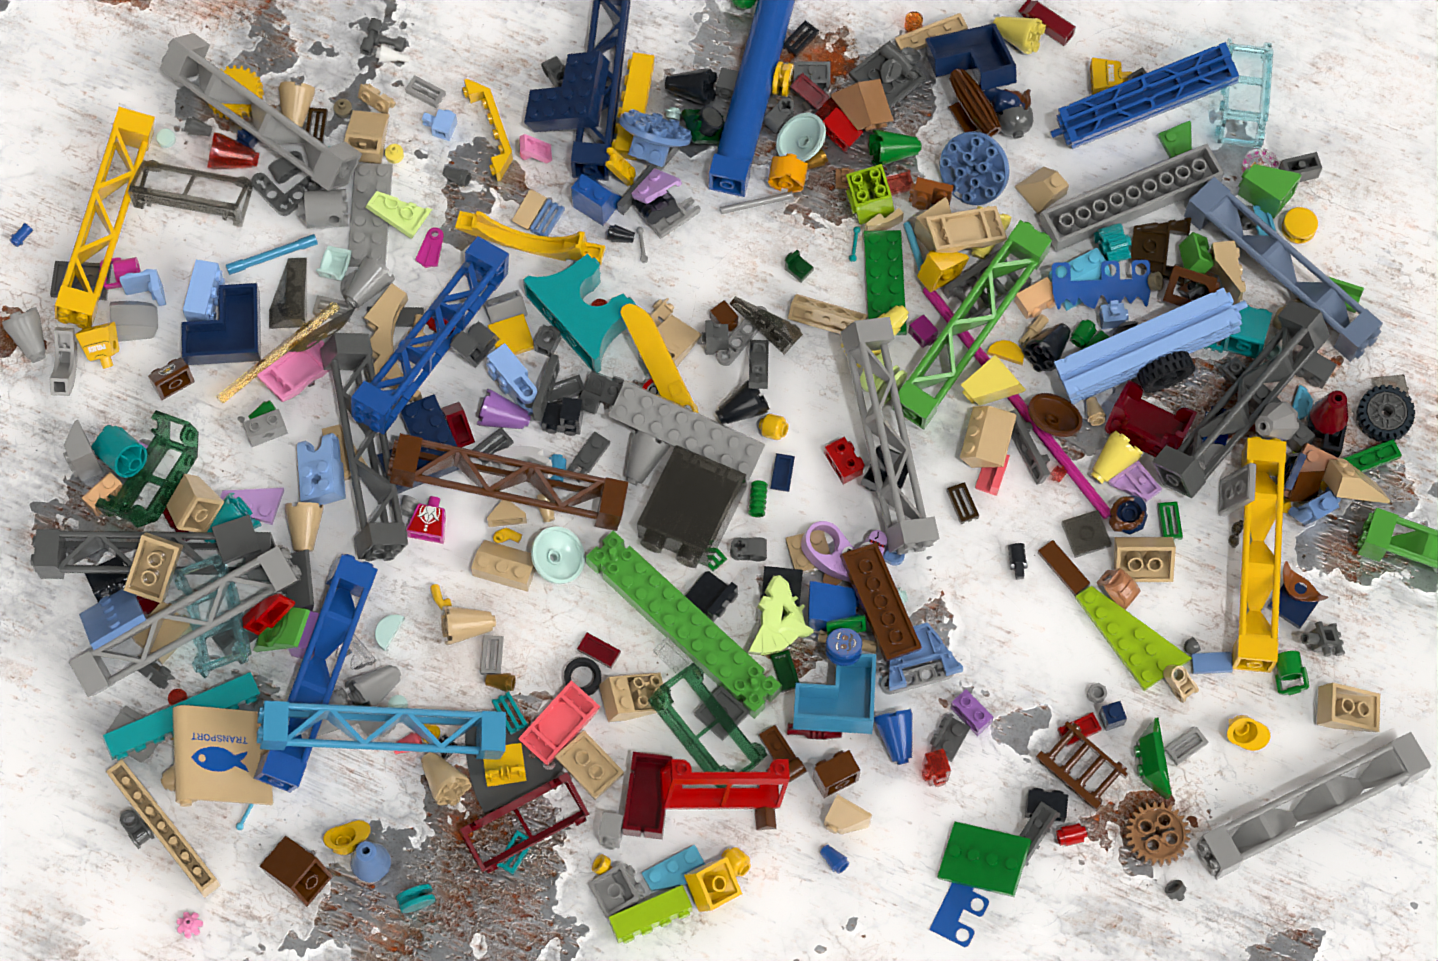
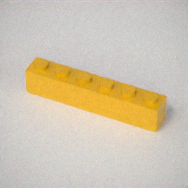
M633 52L632 59H628L627 69L629 70V75H625L624 85L626 86V91H622L621 101L623 106L619 107L618 118L624 112H629L630 109L646 113L655 65V55ZM616 123L615 134H617V138L613 139L612 148L624 159L637 160L636 157L628 155L634 136L626 131L620 123Z

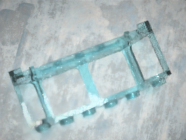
M1228 38L1226 44L1231 58L1233 51L1261 54L1263 63L1262 78L1239 75L1238 79L1239 84L1261 86L1259 112L1230 109L1228 107L1230 86L1221 90L1220 95H1223V100H1220L1219 111H1222V119L1220 125H1216L1215 136H1218L1217 143L1262 148L1265 139L1266 121H1268L1274 51L1272 43L1264 42L1263 47L1234 44L1232 39ZM1234 119L1257 122L1255 140L1224 138L1226 121Z
M216 555L177 570L175 584L178 590H182L186 596H189L193 592L184 575L213 564L219 578L228 574L229 568L227 564L223 563L221 556ZM230 582L225 594L229 610L241 604L235 582ZM218 590L186 607L191 618L201 620L199 604L215 598ZM243 612L232 617L230 621L224 622L193 639L199 653L194 657L192 665L195 672L199 673L203 678H207L212 670L238 661L240 664H244L249 661L248 656H251L252 652L247 630L243 628ZM190 623L192 630L202 626ZM233 628L236 643L231 648L232 654L210 662L206 639Z

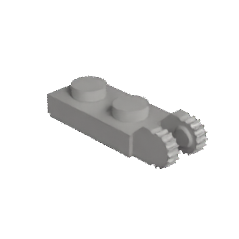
M689 197L677 204L679 208L678 213L667 219L663 217L658 223L650 224V227L661 239L697 215L701 208L697 205L686 211L685 209L694 203V199Z

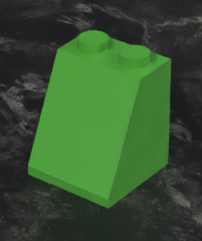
M1254 164L1251 169L1247 168L1242 174L1241 178L1243 179L1238 185L1240 188L1238 195L1252 205L1261 207V211L1266 214L1267 212L1270 213L1272 218L1275 219L1295 194L1302 175Z

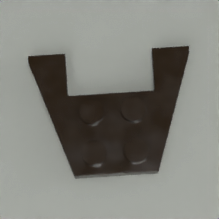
M1191 218L1134 226L1129 262L1148 260L1150 272H1160L1163 278L1170 280L1174 266L1166 265L1170 233L1189 236ZM1142 263L1136 265L1147 270L1146 266ZM1179 276L1176 284L1183 286L1185 278Z

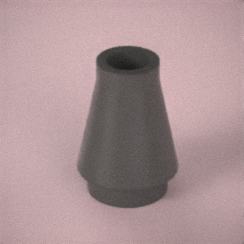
M188 117L184 132H188V135L210 137L213 126L194 117Z
M446 166L443 170V176L460 187L468 186L471 181L472 175L466 169Z

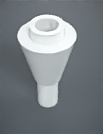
M382 45L381 48H377L376 58H379V62L398 60L409 63L410 55L400 54Z

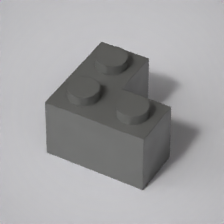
M478 321L470 327L468 334L463 331L457 333L452 338L450 346L463 359L476 368L499 341V338Z

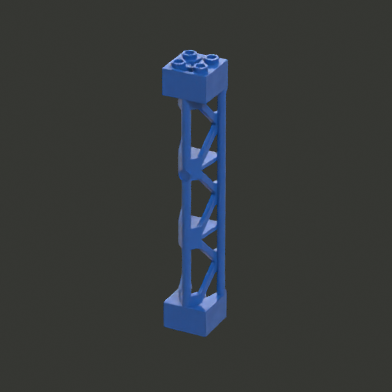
M479 236L475 238L465 251V262L405 339L401 340L398 348L370 383L364 380L352 395V417L355 421L364 423L372 431L383 435L388 431L402 409L449 350L452 338L466 328L493 291L498 288L508 275V252ZM465 275L470 290L449 295ZM467 298L464 303L446 304V302ZM432 317L437 333L415 338ZM443 318L448 321L446 325L444 324ZM433 341L430 346L412 347L416 344ZM399 360L403 377L382 381L396 361ZM410 361L415 364L413 368H411ZM400 384L397 389L381 390V388Z

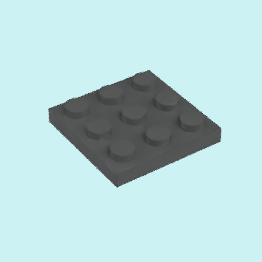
M889 40L850 71L849 76L856 83L880 79L889 108L891 109L926 81V76L915 65H912L915 68L914 72L918 75L914 81L910 77L906 78L901 73L896 80L884 84L881 78V67L887 59L880 54L881 50L889 44L900 53V50Z

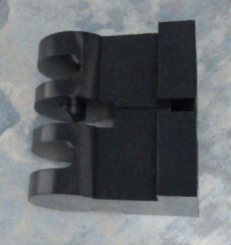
M666 190V194L657 197L648 204L634 198L632 199L633 206L649 224H656L661 218L665 217L667 219L679 212L675 198L668 190Z

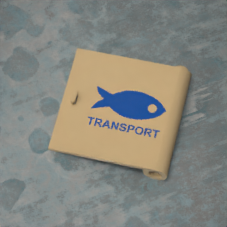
M188 705L173 708L176 803H179L182 807L191 806L197 800L273 805L272 786L253 779L261 756L269 751L260 749V743H256L257 731L259 726H261L260 723H257L258 712Z

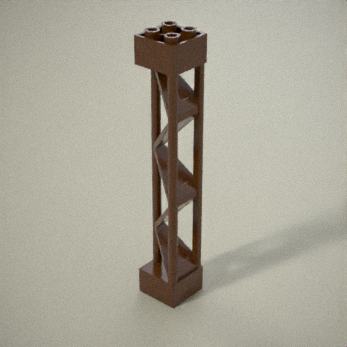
M402 433L399 435V440H394L387 476H391V484L413 488L414 481L596 519L594 527L614 531L618 530L622 519L629 483L613 478H602L433 442ZM421 447H425L439 451H444L447 453L443 454L442 456L420 451ZM469 457L519 467V469L514 472L472 463ZM419 459L431 461L417 470ZM455 466L477 486L426 475ZM479 472L505 478L489 487ZM543 473L593 484L585 487L545 478ZM523 482H530L550 502L501 492V490ZM552 487L577 492V494L562 502ZM600 497L597 512L572 507Z

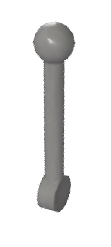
M638 227L636 231L640 239L641 262L647 263L648 257L645 254L642 234L644 229Z

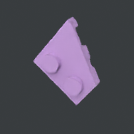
M654 168L631 194L634 199L648 204L657 197L666 194V189L675 184L679 187L682 182L680 178Z
M1139 461L1109 480L1111 486L1132 496H1138L1145 502L1162 491L1159 484Z

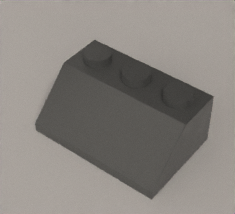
M309 549L292 554L293 558L290 560L293 565L297 564L301 570L302 575L300 578L302 580L283 590L282 594L295 601L293 608L313 611L314 597Z

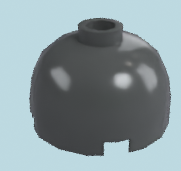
M1023 106L1003 110V115L999 116V113L996 114L1002 128L1001 132L1007 136H1013L1014 139L1024 137V133H1027L1033 125L1031 107H1028V110H1024Z

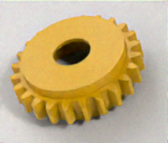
M236 65L231 69L226 66V70L223 71L263 100V84L260 77L256 76V72L251 73L250 68L244 70L243 66L239 69L236 68ZM208 103L209 108L213 109L214 114L218 113L220 118L224 116L222 112ZM221 103L242 119L245 115L250 117L249 113L252 111L251 104Z

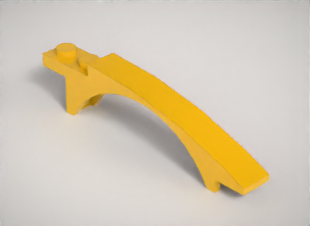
M460 211L455 225V229L470 235L479 236L482 239L506 247L561 261H566V259L578 261L586 254H589L591 258H596L601 265L606 250L605 245L587 242L585 232L582 231L563 237L538 236L502 225L480 211H477L476 214Z

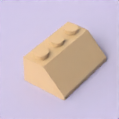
M973 406L960 458L972 468L1004 467L1017 415L992 406Z
M1115 537L1114 570L1121 568L1135 582H1173L1176 552L1173 537Z
M484 540L477 550L471 567L472 575L526 592L529 590L536 570L532 562L531 553Z

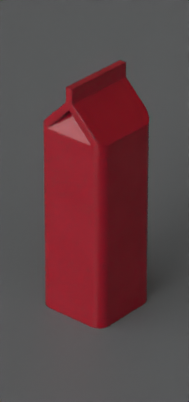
M1027 0L1018 10L1023 18L1040 19L1042 24L1046 25L1044 33L1063 46L1069 42L1075 33L1076 26L1036 0Z

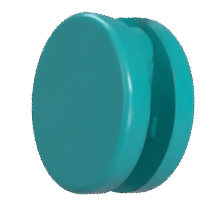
M430 884L418 885L399 893L396 896V900L399 902L400 912L410 913L433 904L436 901V897L434 894H429L433 890Z

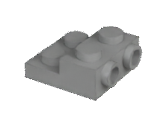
M620 863L588 883L606 919L624 909L633 907L645 899L643 896L645 889L641 883L636 882L634 878L636 872L631 865L628 866L625 863Z

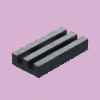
M805 20L784 42L783 49H787V52L792 53L796 58L819 34V30ZM806 27H808V29L794 42V44H793L792 46H790L789 44H790Z

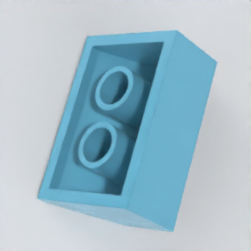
M1098 248L1068 262L1071 269V281L1101 280V263L1106 260ZM1107 265L1105 267V273L1108 276H1112L1109 266ZM1064 266L1056 268L1055 273L1059 278H1063L1067 274V269ZM1050 271V272H1049V275H1048V278L1050 279L1051 282H1052V271ZM1078 298L1076 305L1073 306L1068 299H1065L1062 305L1068 311L1083 302Z

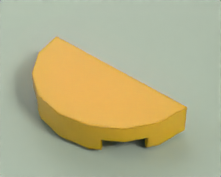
M997 341L987 351L988 355H996L1000 359L1023 365L1024 355L1022 349L1012 341Z

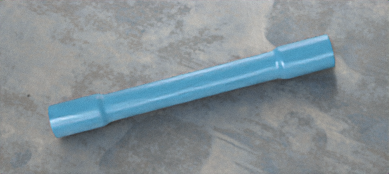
M315 234L258 255L226 264L229 275L297 250L315 246L318 242Z

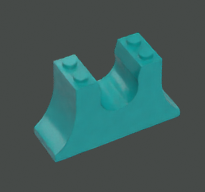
M586 254L573 265L559 273L543 277L528 275L523 279L525 296L545 319L561 332V337L592 371L599 373L606 349L619 334L627 329L621 316V309L629 303L636 305L631 297L627 298L623 293L611 298L608 303L602 306H591L583 301L584 297L593 292L601 282L600 264L596 258H591L589 254Z

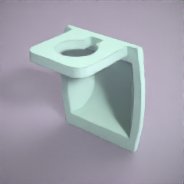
M327 246L320 269L317 268L316 272L320 277L342 281L350 263L351 250Z

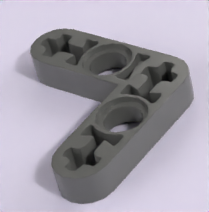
M256 173L251 179L253 188L280 216H288L298 208V203L304 199L306 189L307 191H315L321 188L309 175L285 194L264 173ZM257 180L263 181L266 186L265 189L260 183L257 184ZM309 182L315 183L316 186H309ZM276 191L277 195L274 198H269L267 193ZM296 192L303 193V197L300 199L293 198V195ZM280 205H287V209L281 208Z

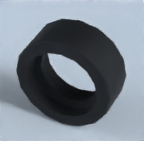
M589 658L574 659L567 665L564 671L565 685L571 681L572 672L576 668L588 667L594 673V681L590 686L581 689L590 696L599 689L601 684L600 668Z

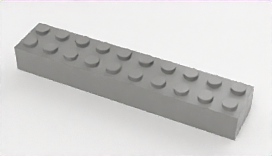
M1204 144L1044 210L1041 213L1040 223L1046 234L1052 239L1051 244L1057 252L1093 237L1094 233L1098 232V229L1118 223L1125 224L1190 197L1203 188L1213 177L1222 182L1224 172L1209 145Z

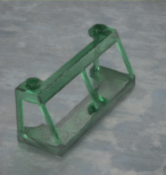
M694 662L662 684L650 697L648 702L704 772H736L734 769L727 768L724 764L720 767L699 740L701 736L718 723L722 725L751 762L739 772H750L768 756L763 745L756 742L751 744L703 684L704 672ZM682 678L687 681L716 718L715 721L697 735L692 732L672 706L674 700L671 697L670 688ZM715 785L716 788H726V785Z

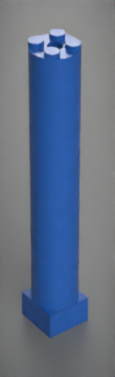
M758 0L718 151L717 154H714L709 173V190L740 197L746 196L750 181V170L772 91L774 72L781 57L795 0Z

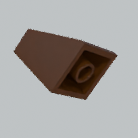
M287 836L277 844L259 866L271 879L306 907L309 906L333 877L316 856Z

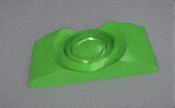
M292 607L272 629L267 627L258 635L253 651L264 652L298 647L310 611Z

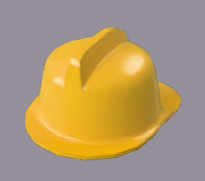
M1238 715L1233 719L1229 718L1227 738L1233 744L1247 750L1256 751L1264 748L1269 743L1270 731L1264 724L1251 719L1247 715Z
M362 820L352 821L329 829L323 836V842L334 853L348 855L355 851L357 845L369 836L371 827Z

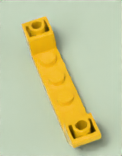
M468 78L464 79L465 86L462 87L465 98L468 97L470 103L482 100L484 109L488 108L489 114H487L489 124H493L495 128L492 130L493 136L500 143L498 145L500 155L491 157L492 164L489 165L491 175H495L497 181H500L511 164L513 155L491 89Z

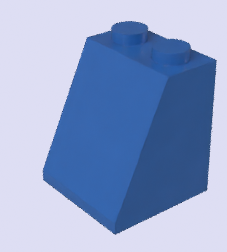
M581 174L571 187L573 207L602 226L618 208V202L623 197L600 181L585 174Z
M810 581L808 627L814 631H827L826 623L828 621L859 615L856 614V607H859L860 602L854 588Z

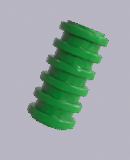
M756 480L751 482L750 510L748 514L752 517L760 518L765 516V505L767 503L765 499H767L766 494L768 492L766 488L768 484L764 481Z

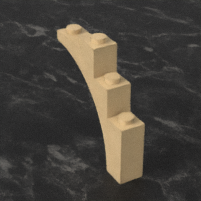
M392 283L364 317L366 327L375 332L370 338L373 352L372 359L376 360L373 363L375 375H377L394 353L393 337L395 324L400 311L408 302L407 293ZM397 362L382 381L403 377ZM400 384L389 386L391 390L397 389ZM417 390L409 402L423 399L421 392Z

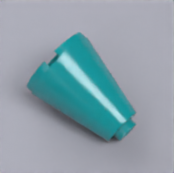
M229 493L224 498V503L207 532H213L212 527L247 515L250 516L253 513L240 497L235 498L233 497L235 493ZM255 518L251 519L252 524L255 523ZM204 540V541L207 542V543H208V542H210V543H215V542H216V540Z

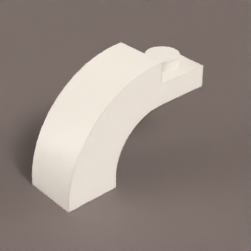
M514 446L494 453V455L552 467L551 460L544 457L543 450L533 446ZM490 461L491 467L514 472L519 469V467ZM543 473L547 479L553 476L552 474Z

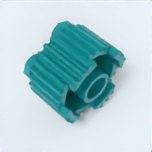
M1121 223L1098 229V232L1094 233V243H1098L1099 251L1106 261L1121 262L1131 258V253L1128 249L1131 245V239L1128 234H1124Z

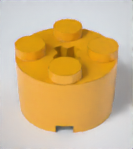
M790 153L786 154V156L772 157L768 184L779 191L785 188L788 189V192H801L805 185L808 163L797 159L795 154Z

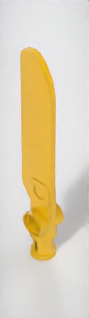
M629 303L623 306L621 316L660 395L684 407L689 405L692 411L699 413L698 406L694 403L653 318L638 305Z

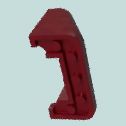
M1128 380L1114 404L1105 425L1107 434L1110 435L1114 431H1117L1119 434L1122 433L1130 440L1129 444L1133 447H1138L1141 451L1155 458L1166 445L1177 450L1183 443L1198 412L1182 407L1177 411L1176 415L1141 399L1143 396L1142 387Z

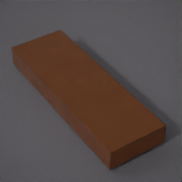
M1054 540L1038 550L1041 558L1074 596L1090 585L1089 580Z

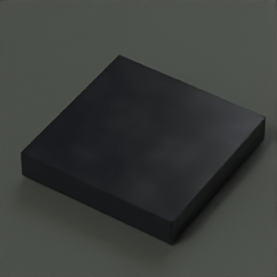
M764 566L761 598L763 596L768 597L765 594V590L772 577L780 575L789 583L792 598L797 596L798 599L794 603L799 607L803 570Z

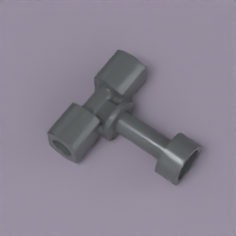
M371 18L367 28L368 36L364 37L360 47L361 53L370 56L374 46H379L380 43L395 46L396 51L403 52L406 46V38L398 36L397 39L382 36V32H380L382 21L377 18Z

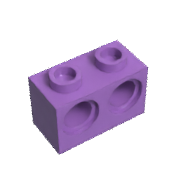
M967 689L951 703L950 709L966 725L970 726V729L977 736L992 724L994 717Z

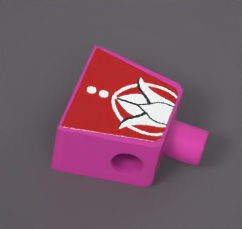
M430 496L427 505H417L406 530L409 538L444 544L446 512L444 508L439 507L440 498Z

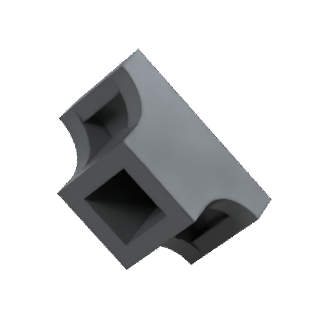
M705 320L702 344H706V355H714L719 350H729L728 324H716L713 320Z

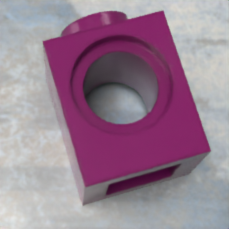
M923 314L909 325L908 333L924 348L927 345L931 346L935 342L938 329Z

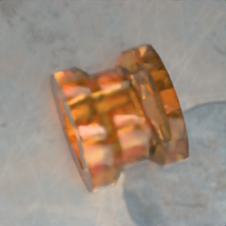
M916 11L909 12L905 17V30L909 33L922 28L923 16Z

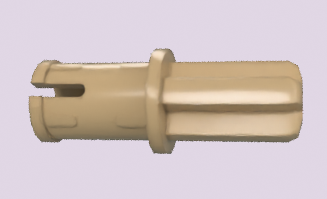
M1040 314L1034 323L1027 327L1028 330L1018 341L1019 344L1022 345L1027 340L1023 346L1025 348L1029 341L1040 335L1049 319L1045 315Z

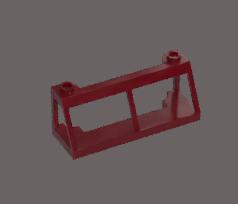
M566 772L553 781L551 780L496 811L461 828L459 833L481 872L486 871L489 874L498 869L497 864L573 823L578 826L586 822V816L590 814L569 774ZM565 784L580 811L540 833L532 835L518 808ZM514 811L529 838L482 863L468 834Z

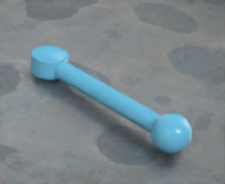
M254 804L248 806L240 823L236 824L237 830L244 828L243 824Z

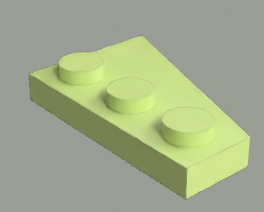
M378 191L375 192L365 207L411 239L432 211L430 208L426 207L424 209L416 206L415 203H406L396 197Z

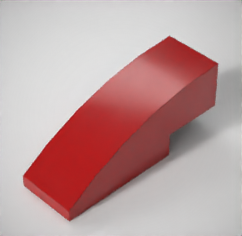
M275 594L262 600L242 617L243 628L257 635H260L267 627L272 629L295 605V601L281 594Z

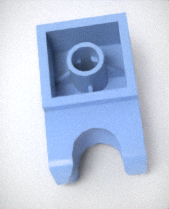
M504 343L487 355L488 363L486 365L489 369L488 374L493 381H498L500 384L499 388L505 395L508 394L517 405L529 411L528 415H532L533 408H526L525 404L534 403L537 389L530 381L527 369Z
M333 433L324 435L321 446L317 451L306 440L297 444L301 502L319 503L320 506L346 499L344 468L341 462L338 437Z

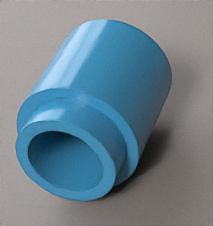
M553 454L549 457L552 467L566 470L567 460L563 458V455ZM553 475L549 479L563 482L566 477Z

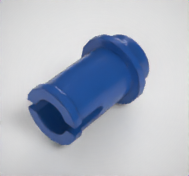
M24 223L15 234L11 235L10 242L16 247L22 246L23 241L33 232V229Z

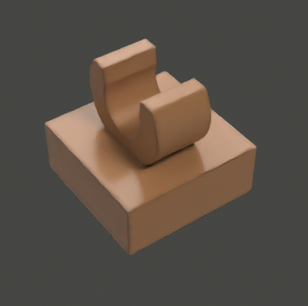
M836 169V189L849 188L846 174L853 173L854 169Z

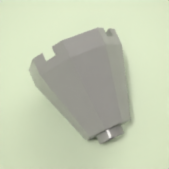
M1287 401L1268 403L1255 421L1256 431L1269 440L1273 438L1280 439L1281 441L1289 440L1299 429V422L1297 423L1298 412Z

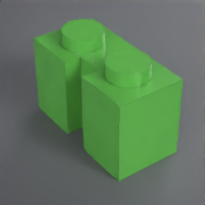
M1192 232L1179 244L1184 268L1205 274L1214 266L1212 254L1208 253L1210 247L1207 237Z

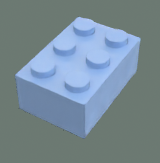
M196 259L183 307V313L187 322L216 320L217 314L215 310L216 306H219V285H225V278L222 276V270H220L218 263Z

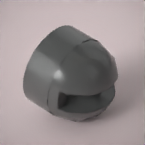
M1191 637L1184 643V650L1189 654L1197 653L1201 650L1199 643L1194 637Z

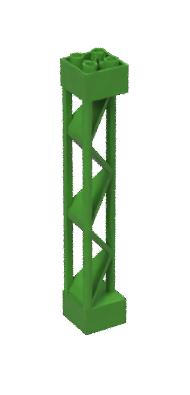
M1022 220L1018 222L999 252L909 379L899 390L898 394L903 416L923 430L926 428L936 414L938 405L1033 270L1038 269L1049 253L1052 239H1050L1048 234L1037 231L1029 222H1023ZM1010 254L1020 259L1005 262ZM1026 268L996 310L993 279ZM987 289L991 315L964 319L983 291ZM986 324L957 367H955L953 336ZM947 345L951 372L924 376L942 349ZM946 381L935 398L922 390Z
M1377 507L1373 513H1369L1362 527V536L1359 537L1356 546L1359 548L1357 555L1380 562L1386 551L1438 569V530L1399 517L1397 514ZM1396 524L1416 530L1392 537Z

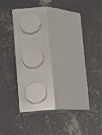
M79 420L74 421L64 443L66 452L63 455L75 478L79 476L81 482H84L102 474L103 471Z

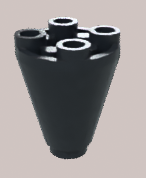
M710 68L672 74L665 79V90L697 103L708 105L711 101H715L716 98L714 83L717 81V73L713 72Z
M1060 323L1026 344L1022 352L1032 363L1034 370L1042 372L1052 371L1056 368L1054 362L1061 358L1071 330L1066 324Z
M747 380L718 407L719 410L715 411L722 424H729L767 413V410L770 409L764 395L759 396L761 393L759 389L749 388V380Z

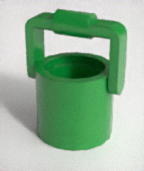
M1286 651L1279 653L1276 663L1278 674L1275 675L1278 693L1290 696L1308 689L1310 684L1307 669L1302 666L1300 652ZM1303 677L1304 685H1297L1283 690L1281 681H1292Z

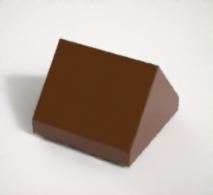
M763 807L755 810L757 830L777 829L775 809Z

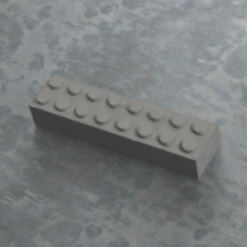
M627 380L624 382L609 417L747 480L750 479L765 446L764 443Z

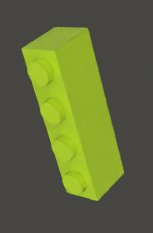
M683 885L608 918L618 943L623 942L626 944L635 939L634 936L639 934L647 935L657 926L665 927L671 924L673 919L688 917L690 912H692V904Z

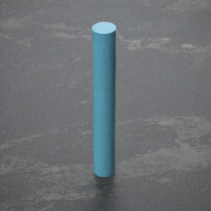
M905 222L903 225L918 270L920 271V266L924 261L911 222Z

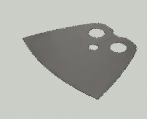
M356 307L310 332L284 349V351H305L321 340L338 332L347 323ZM337 329L335 332L327 335L332 330ZM317 341V342L314 343L313 345L307 347V346H308L309 344H311L312 342Z

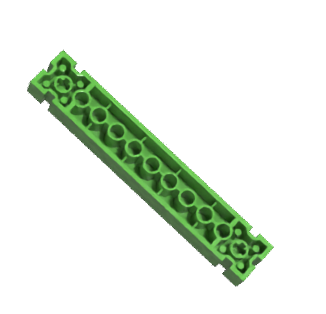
M614 530L602 540L603 547L601 549L596 546L586 556V563L597 574L602 572L603 580L711 680L719 687L723 686L738 701L741 700L743 706L750 711L749 715L755 719L765 709L766 700L771 703L781 693L782 685L772 675L768 678L764 676L765 669L638 552L631 546L626 549L624 540Z

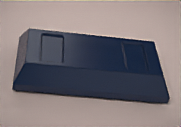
M776 453L770 489L789 492L795 456Z

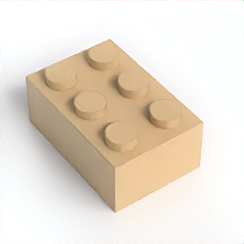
M147 532L141 536L124 591L159 603L165 601L183 545Z

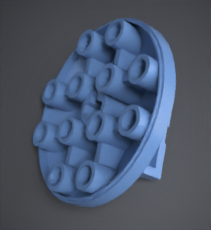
M634 109L624 112L619 120L620 125L634 136L628 155L641 160H647L649 163L660 167L665 165L670 147L690 144L692 139L691 131L680 126V122L677 120L662 118L663 116L659 113H652L650 115L640 113Z
M970 131L955 136L946 144L940 157V174L943 183L954 185L952 195L957 199L970 205H983L995 200L1006 188L1009 180V163L1003 148L996 140L984 133ZM956 191L959 192L962 195V199L957 197L954 193Z

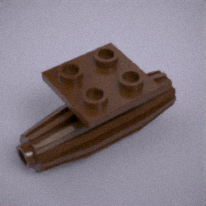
M958 68L953 70L949 80L959 102L948 107L963 132L980 131L990 137H994L1002 128L993 106L978 83L965 69Z

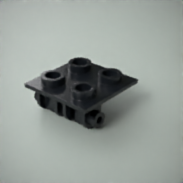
M114 557L97 566H124V564L117 557ZM84 573L98 603L103 597L111 596L125 588L129 575Z

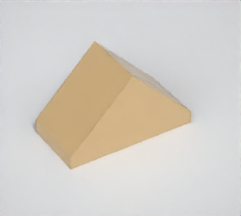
M502 500L487 517L489 527L527 523L526 513L511 501Z

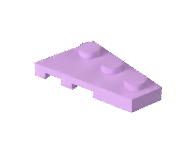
M284 488L223 490L220 498L224 500L229 493H235L233 497H240L251 509L253 514L250 517L252 519L255 518V520L273 525L285 490Z

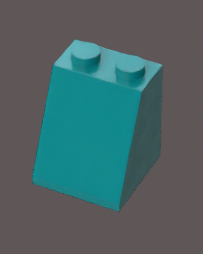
M1248 305L1247 308L1239 311L1242 318L1241 332L1234 335L1231 334L1225 339L1223 351L1255 359L1263 350L1273 313L1263 308L1256 309Z

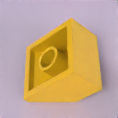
M932 250L926 255V260L920 266L917 277L928 291L932 292L959 277L970 257L959 252L940 253Z
M728 857L702 865L684 874L699 912L712 911L742 894Z

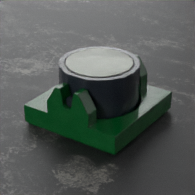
M704 106L702 109H684L681 112L688 130L691 131L694 143H720L725 121L723 120L724 116L712 106Z

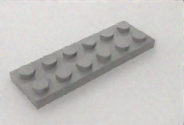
M358 163L356 166L349 240L351 259L348 267H359L363 258L369 255V259L374 257L386 266L389 223L365 207L376 191L391 196L392 164Z

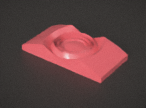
M571 680L518 739L542 762L549 765L555 759V756L589 723L600 706Z

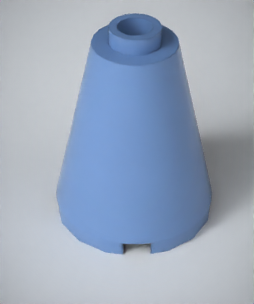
M362 842L359 844L351 857L353 873L361 881L368 883L381 880V878L387 875L391 866V858L386 848L373 842Z

